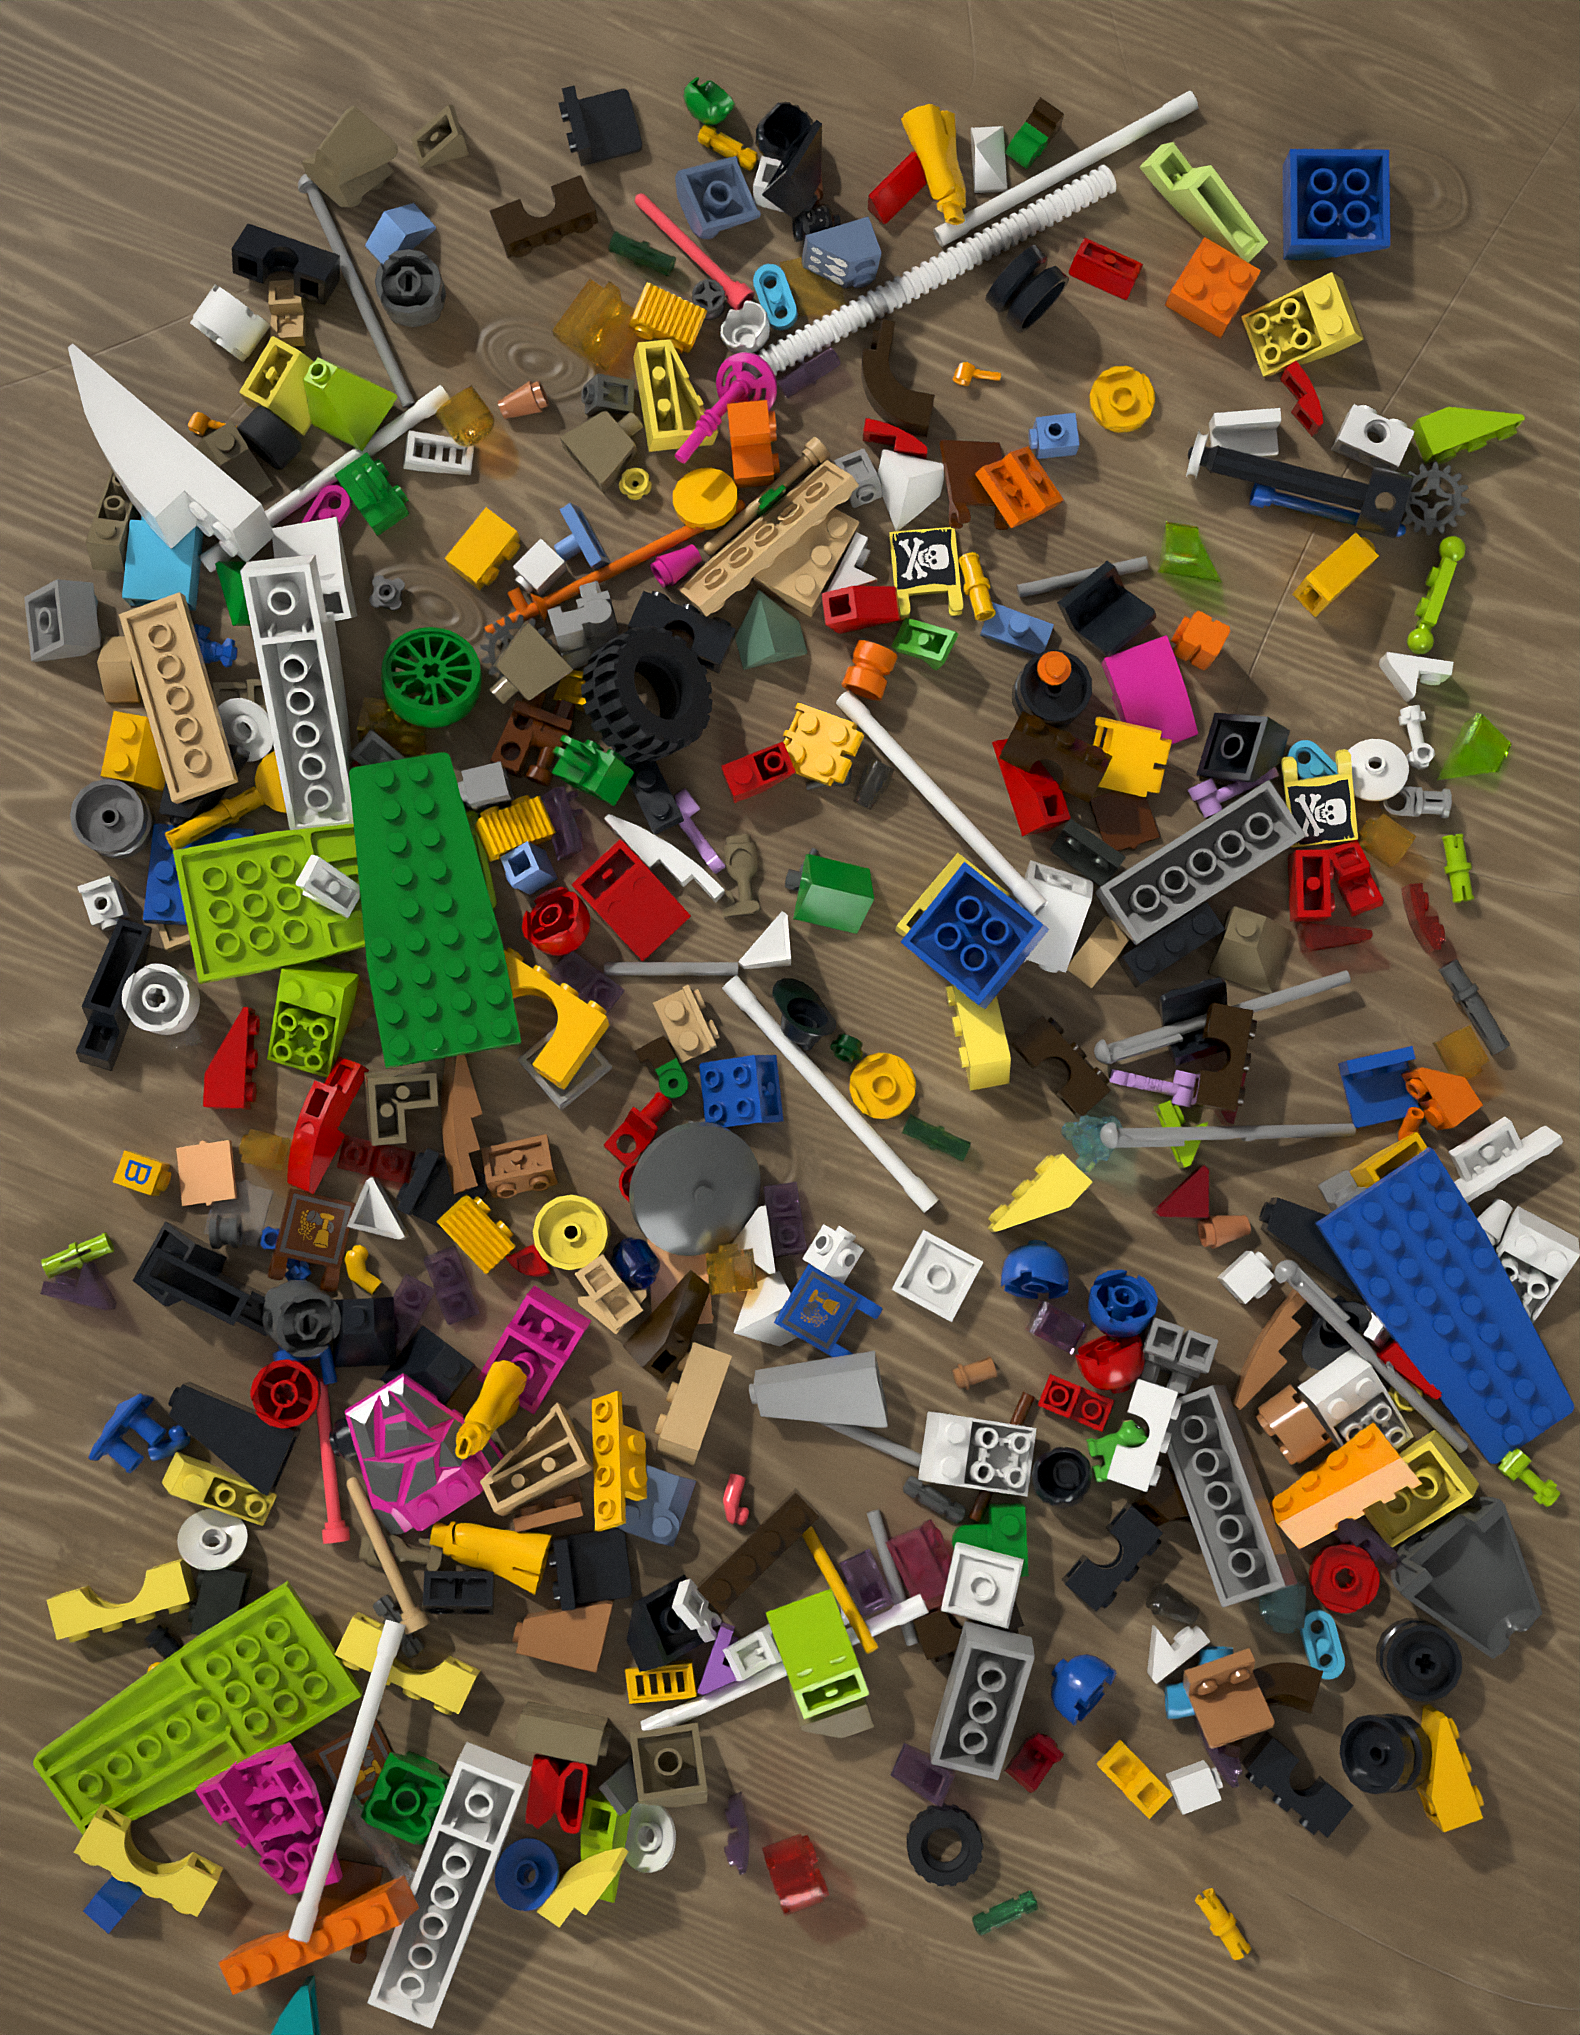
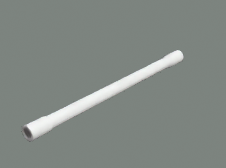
M1188 91L1167 102L1162 108L965 213V222L962 224L952 225L946 222L933 229L937 242L941 247L967 234L976 226L1165 124L1172 123L1197 110L1198 103L1196 97L1191 91Z
M439 385L419 399L410 409L374 433L363 451L353 448L266 510L265 513L271 527L317 496L324 487L338 481L334 474L366 452L370 457L416 424L431 417L452 402L443 387ZM218 542L201 554L199 558L211 573L216 570V562L228 561L232 556Z
M851 690L844 692L838 698L837 706L869 736L1012 890L1013 895L1032 916L1041 913L1047 907L1048 901L1000 854L870 714L869 709Z
M737 975L729 980L722 987L724 992L742 1011L747 1013L903 1186L904 1191L924 1213L939 1200L919 1177L913 1174L795 1042L784 1036L781 1026L758 1002L756 996Z
M918 1594L894 1605L890 1610L865 1620V1623L872 1636H875L897 1625L906 1624L928 1614L929 1611L922 1595ZM853 1628L846 1629L852 1646L860 1643ZM783 1661L767 1666L744 1681L737 1682L735 1680L673 1709H666L640 1722L642 1730L678 1726L787 1676Z
M390 1620L385 1621L377 1647L375 1663L301 1902L297 1906L288 1937L302 1942H309L325 1881L391 1666L398 1653L406 1627L404 1624Z

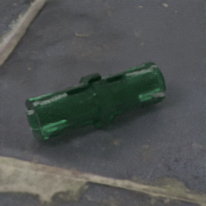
M617 231L614 232L609 243V252L634 261V265L639 268L646 266L667 277L671 275L676 263V256H671L650 247L651 244L645 240L641 243Z
M910 1114L902 1130V1134L929 1145L928 1149L932 1151L937 1149L963 1162L972 1143L945 1131L944 1126L938 1125L936 1127Z

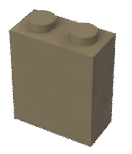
M528 1701L520 1716L514 1749L596 1766L599 1756L606 1757L612 1728L606 1727L608 1717Z

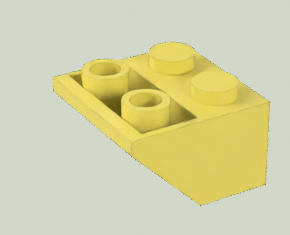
M272 336L239 393L248 406L253 409L257 406L265 407L275 414L288 428L305 436L312 421L310 419L303 379L314 361L296 348Z

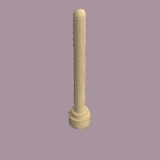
M816 437L804 445L805 450L801 452L802 457L704 545L705 553L712 555L748 524L757 515L760 505L758 500L769 489L777 490L782 484L787 488L811 466L816 467L818 464L821 465L831 458L830 452Z
M356 1477L349 1478L347 1488L403 1611L400 1614L403 1621L400 1623L406 1625L404 1633L405 1635L410 1634L431 1622L427 1613L424 1610L421 1611L419 1605L415 1606L360 1480Z

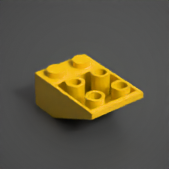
M1430 1704L1423 1706L1421 1726L1429 1738L1432 1761L1431 1769L1425 1781L1416 1789L1426 1816L1438 1828L1446 1832L1483 1819L1479 1807L1484 1806L1477 1786H1472L1467 1773L1472 1772L1466 1754L1463 1751L1459 1752L1455 1740L1460 1737L1453 1719H1447L1443 1711H1438Z

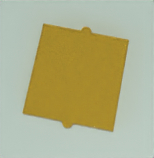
M802 257L780 262V267L786 276L798 310V317L814 313L822 315L823 311L846 305L841 285L803 268Z

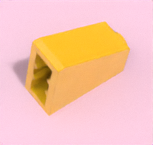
M1354 533L1308 574L1292 595L1316 617L1379 557L1375 552V546L1366 537H1360L1357 533Z

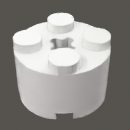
M216 284L199 306L190 322L191 325L242 362L249 358L271 326L258 314L256 316L246 305Z
M150 964L133 973L127 979L122 991V1005L131 1021L137 1027L156 1034L171 1035L189 1028L198 1013L200 996L197 984L184 972L164 964ZM158 996H165V1002L157 1003Z

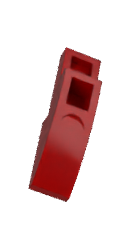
M338 1057L325 1083L314 1081L299 1114L292 1138L287 1173V1183L314 1195L345 1137V1134L339 1131L338 1127L365 1079L364 1072L369 1071L362 1064Z

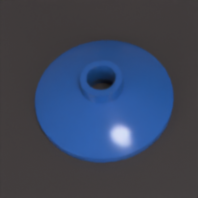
M532 1838L521 1839L508 1846L500 1856L495 1869V1886L498 1895L506 1905L520 1911H530L541 1907L556 1889L559 1880V1864L554 1851L546 1843ZM535 1870V1878L530 1882L528 1878L529 1873Z

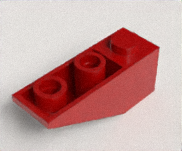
M1008 739L992 742L1022 837L1048 832L1069 821L1071 817L1062 789L1059 788L1058 783L1039 760L1036 761L1028 773L999 758Z
M250 1007L242 1008L205 1071L203 1107L251 1110V1102H255L257 1095L256 1083L252 1082V1070L258 1066V1050L254 1049V1035H258L260 1031L259 1015H255V1009Z

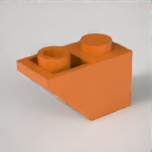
M1423 1067L1407 1070L1401 1074L1406 1082L1407 1091L1412 1097L1417 1099L1424 1110L1426 1120L1436 1130L1454 1128L1483 1106L1465 1077Z

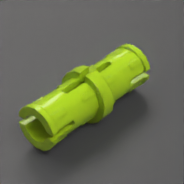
M1463 833L1442 837L1447 866L1444 869L1445 874H1449L1453 903L1474 900L1469 870L1472 867L1471 862H1467Z
M105 1232L80 1244L77 1242L71 1243L68 1249L41 1259V1263L47 1277L51 1279L75 1267H78V1269L86 1267L87 1262L114 1252V1247L110 1237ZM91 1249V1252L65 1262L66 1258Z

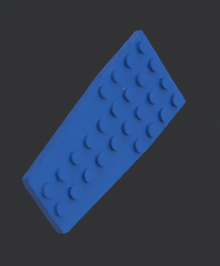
M1426 1148L1315 1223L1370 1310L1430 1385L1433 1383L1436 1389L1441 1391L1442 1396L1439 1400L1488 1462L1497 1464L1509 1451L1513 1452L1515 1448H1521L1573 1412L1574 1404L1486 1232L1434 1149Z

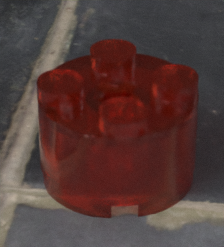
M799 1833L761 1848L774 1890L779 1897L784 1917L824 1902V1897L830 1896L819 1868H813L812 1864L817 1863L818 1858L808 1834L802 1836Z

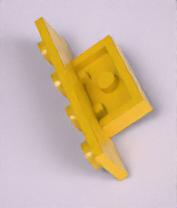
M619 1391L592 1400L595 1531L598 1532L626 1524L625 1497L634 1501L647 1498L645 1433L623 1425L622 1392Z

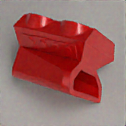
M535 1754L531 1768L525 1823L532 1824L538 1830L545 1822L552 1818L555 1812L564 1832L578 1833L582 1825L589 1793L591 1771L588 1765L576 1761L564 1763L561 1758Z

